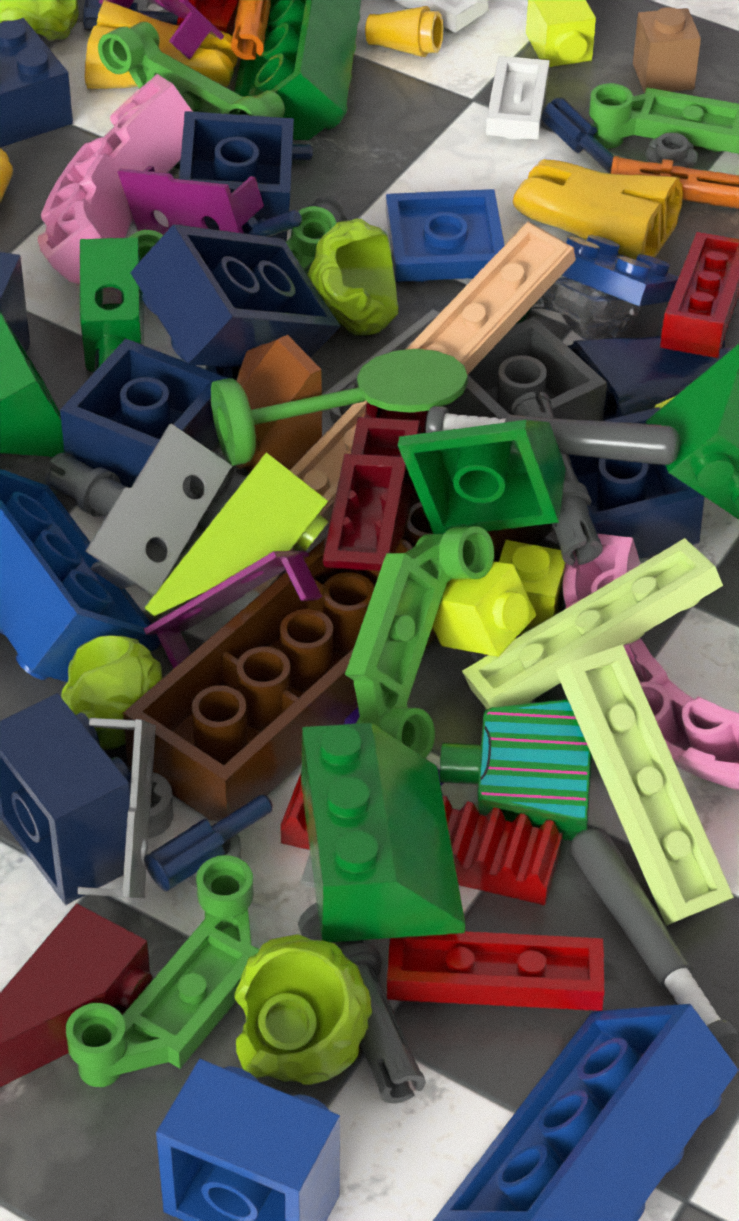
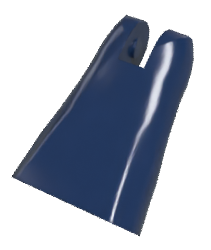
M661 335L645 338L574 341L572 345L567 346L607 382L603 421L653 409L655 405L675 397L732 349L729 347L725 348V340H723L719 358L660 348Z

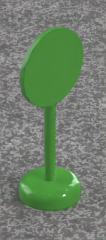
M398 350L377 356L363 365L357 376V388L251 410L243 387L236 380L227 378L212 382L211 406L221 450L226 461L230 465L235 466L247 463L254 457L256 450L254 425L364 401L388 411L407 413L429 411L433 406L448 405L463 395L468 384V376L465 366L453 356L434 350Z

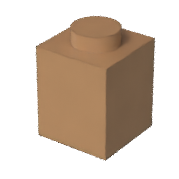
M666 7L658 11L638 12L633 66L644 94L646 88L670 92L695 89L701 37L688 8Z

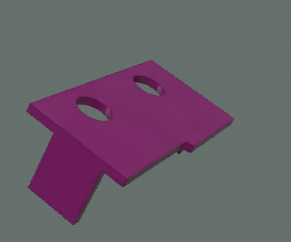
M106 0L128 9L134 2V0ZM149 0L184 19L169 42L189 60L208 34L221 40L224 37L188 0Z
M148 166L144 171L121 168L117 171L137 231L153 230L164 235L173 224L209 229L204 221V217L208 216L216 221L221 231L243 233L241 226L264 207L256 179L252 176L231 193L228 184L174 179L169 173L155 172L153 166ZM154 210L160 211L166 216L168 227L161 225L156 220Z
M304 550L273 551L144 628L146 635L157 634L173 668H175L191 654L181 632L188 630L242 598L249 591L285 570L301 601L318 600L321 598L322 595L304 561L309 555Z

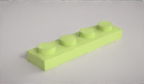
M684 538L516 638L499 657L488 655L462 670L471 691L486 709L530 704L533 699L561 683L556 670L568 662L638 640L645 632L678 612L695 606L703 597L722 587L723 584L715 565Z
M623 644L568 662L556 670L665 925H670L734 898Z

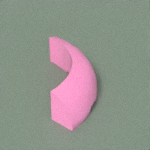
M158 74L137 90L110 116V121L114 127L104 137L85 143L56 181L46 200L41 218L47 227L45 233L38 236L40 251L52 267L69 282L80 285V239L125 238L133 220L117 171L120 168L144 171L148 166H153L155 172L168 173L181 160L185 111L192 110L176 87Z
M597 534L603 547L602 553L593 561L583 565H578L575 551H573L576 561L573 565L566 563L563 576V596L566 609L640 565L632 537ZM641 638L623 645L676 767L699 778L739 790V713L724 709L699 696L693 699L685 694L668 679L667 673L651 655Z

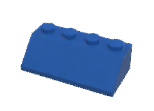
M0 469V633L8 638L17 651L16 661L28 674L37 679L46 680L50 677L68 682L69 663L73 659L77 648L98 636L138 639L139 643L144 645L150 652L156 650L161 644L157 634L146 635L144 628L152 623L125 588H118L90 569L94 563L99 562L98 559L86 552L91 542L50 487Z
M691 1004L592 1011L433 1221H638L644 1213L645 1202L663 1176L681 1161L685 1145L702 1121L719 1107L722 1099L721 1094L739 1069Z

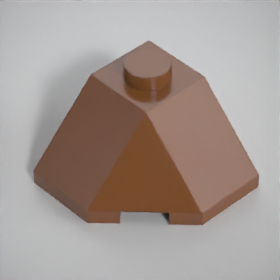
M288 335L246 351L236 381L243 387L251 410L322 395V369ZM322 411L254 425L256 434L254 457L247 463L235 466L238 469L245 468L250 474L267 452L290 471L322 437Z

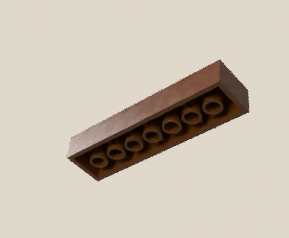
M416 489L414 490L396 553H406L416 546L418 540L423 535L434 534ZM552 523L487 531L494 546L493 561L499 562L506 540L538 545L552 532ZM327 537L308 552L309 556L304 559L322 595L321 598L318 600L301 601L286 571L123 712V720L138 719L156 725L153 772L158 773L168 781L172 788V795L211 821H220L259 795L267 796L302 764V727L344 725L345 719L358 708L354 680L347 677L345 673L380 571L324 567L323 556ZM433 627L425 649L437 638ZM124 729L127 764L132 767L135 730Z

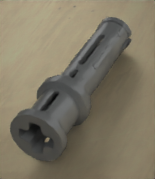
M316 902L300 916L298 927L302 936L311 940L321 941ZM365 940L331 942L341 949L345 957L358 966L364 985L371 997L372 1015L368 1019V1029L360 1042V1046L371 1068L382 1100L386 1103L394 1104L411 1099L415 1094L410 1088L408 1081L411 1080L415 1090L421 1091L426 1084V1080L412 1055L378 978L381 972L382 961L377 948L367 944Z

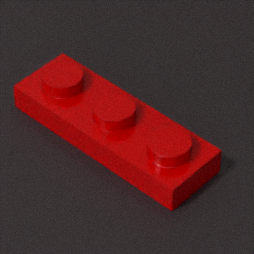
M465 931V933L389 939L386 994L388 1000L603 1010L605 992L603 938Z

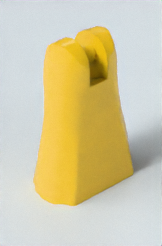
M103 1L98 13L97 25L93 26L87 43L85 59V85L87 89L138 87L129 71L124 74H115L104 66L99 57L98 43L103 35L118 27L130 28L140 22H148L157 30L161 52L222 86H229L234 72L233 67L238 60V57L231 50L232 35L220 31L224 35L221 40L208 34L189 60L169 42L180 25L163 22L115 3Z
M543 159L529 172L528 179H525L519 185L512 202L513 206L521 214L538 222L560 228L586 240L588 235H595L614 241L620 245L619 254L636 260L638 254L654 258L657 256L677 225L682 206L683 190L679 177L610 174L564 161Z

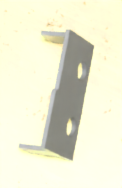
M169 424L131 488H123L86 549L87 553L99 560L90 569L120 589L136 585L151 596H154L171 571L232 465L173 424ZM190 475L199 477L204 484V493L199 499H191L183 491V482ZM151 538H159L167 546V556L162 562H154L146 554V544Z
M90 718L89 725L96 728L135 730L130 806L127 817L123 890L78 887V894L145 898L146 866L144 856L148 852L156 725L138 719Z

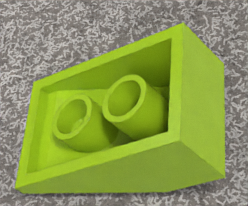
M266 452L144 607L145 612L156 619L173 611L273 551H290L291 548L295 551H306L329 522L319 514L328 500Z

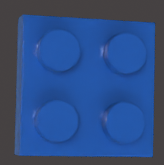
M495 189L386 194V218L395 282L473 279L505 246Z
M588 235L587 240L571 236L567 237L565 243L574 247L576 260L561 276L637 306L670 301L679 277L667 273L670 266L668 263L643 254H638L636 260L618 253L620 247L618 243L603 237Z

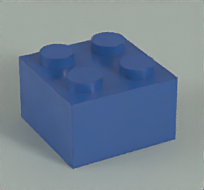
M199 1058L156 1131L163 1212L183 1221H327L340 1196V1115L331 1112L323 1103L315 1098L301 1094L291 1096L261 1084L252 1074L243 1069L232 1066L222 1068Z

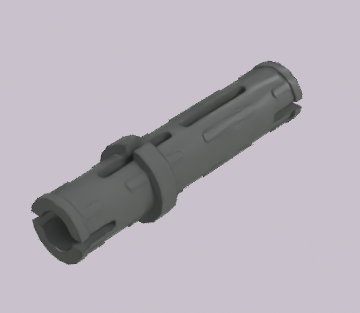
M529 392L520 396L512 404L511 410L513 415L555 418L550 398L544 392H540L538 395L540 407L538 406L535 392ZM561 453L566 471L559 523H552V526L558 538L564 562L568 565H573L576 561L573 551H575L578 565H583L596 559L602 553L603 547L589 515L587 505L591 504V499L587 488L578 482L569 454Z
M59 453L50 460V463L65 470L64 476L48 468L45 470L44 479L51 489L60 491L75 499L82 511L94 517L107 516L123 488L127 487L121 484L119 477L115 473L102 467L92 469L69 453ZM195 528V530L193 531V533H192V535H191V537H190V538L193 539V540H194V537H195L196 528ZM151 538L149 540L167 552V546L163 540L159 538ZM186 543L181 554L188 550L191 545Z

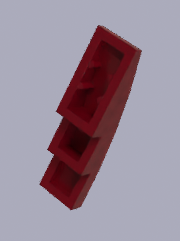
M367 402L364 417H358L351 454L344 453L323 556L324 567L380 571L386 553H396L415 490L398 448V441L400 436L426 433L429 411L411 413L388 411Z

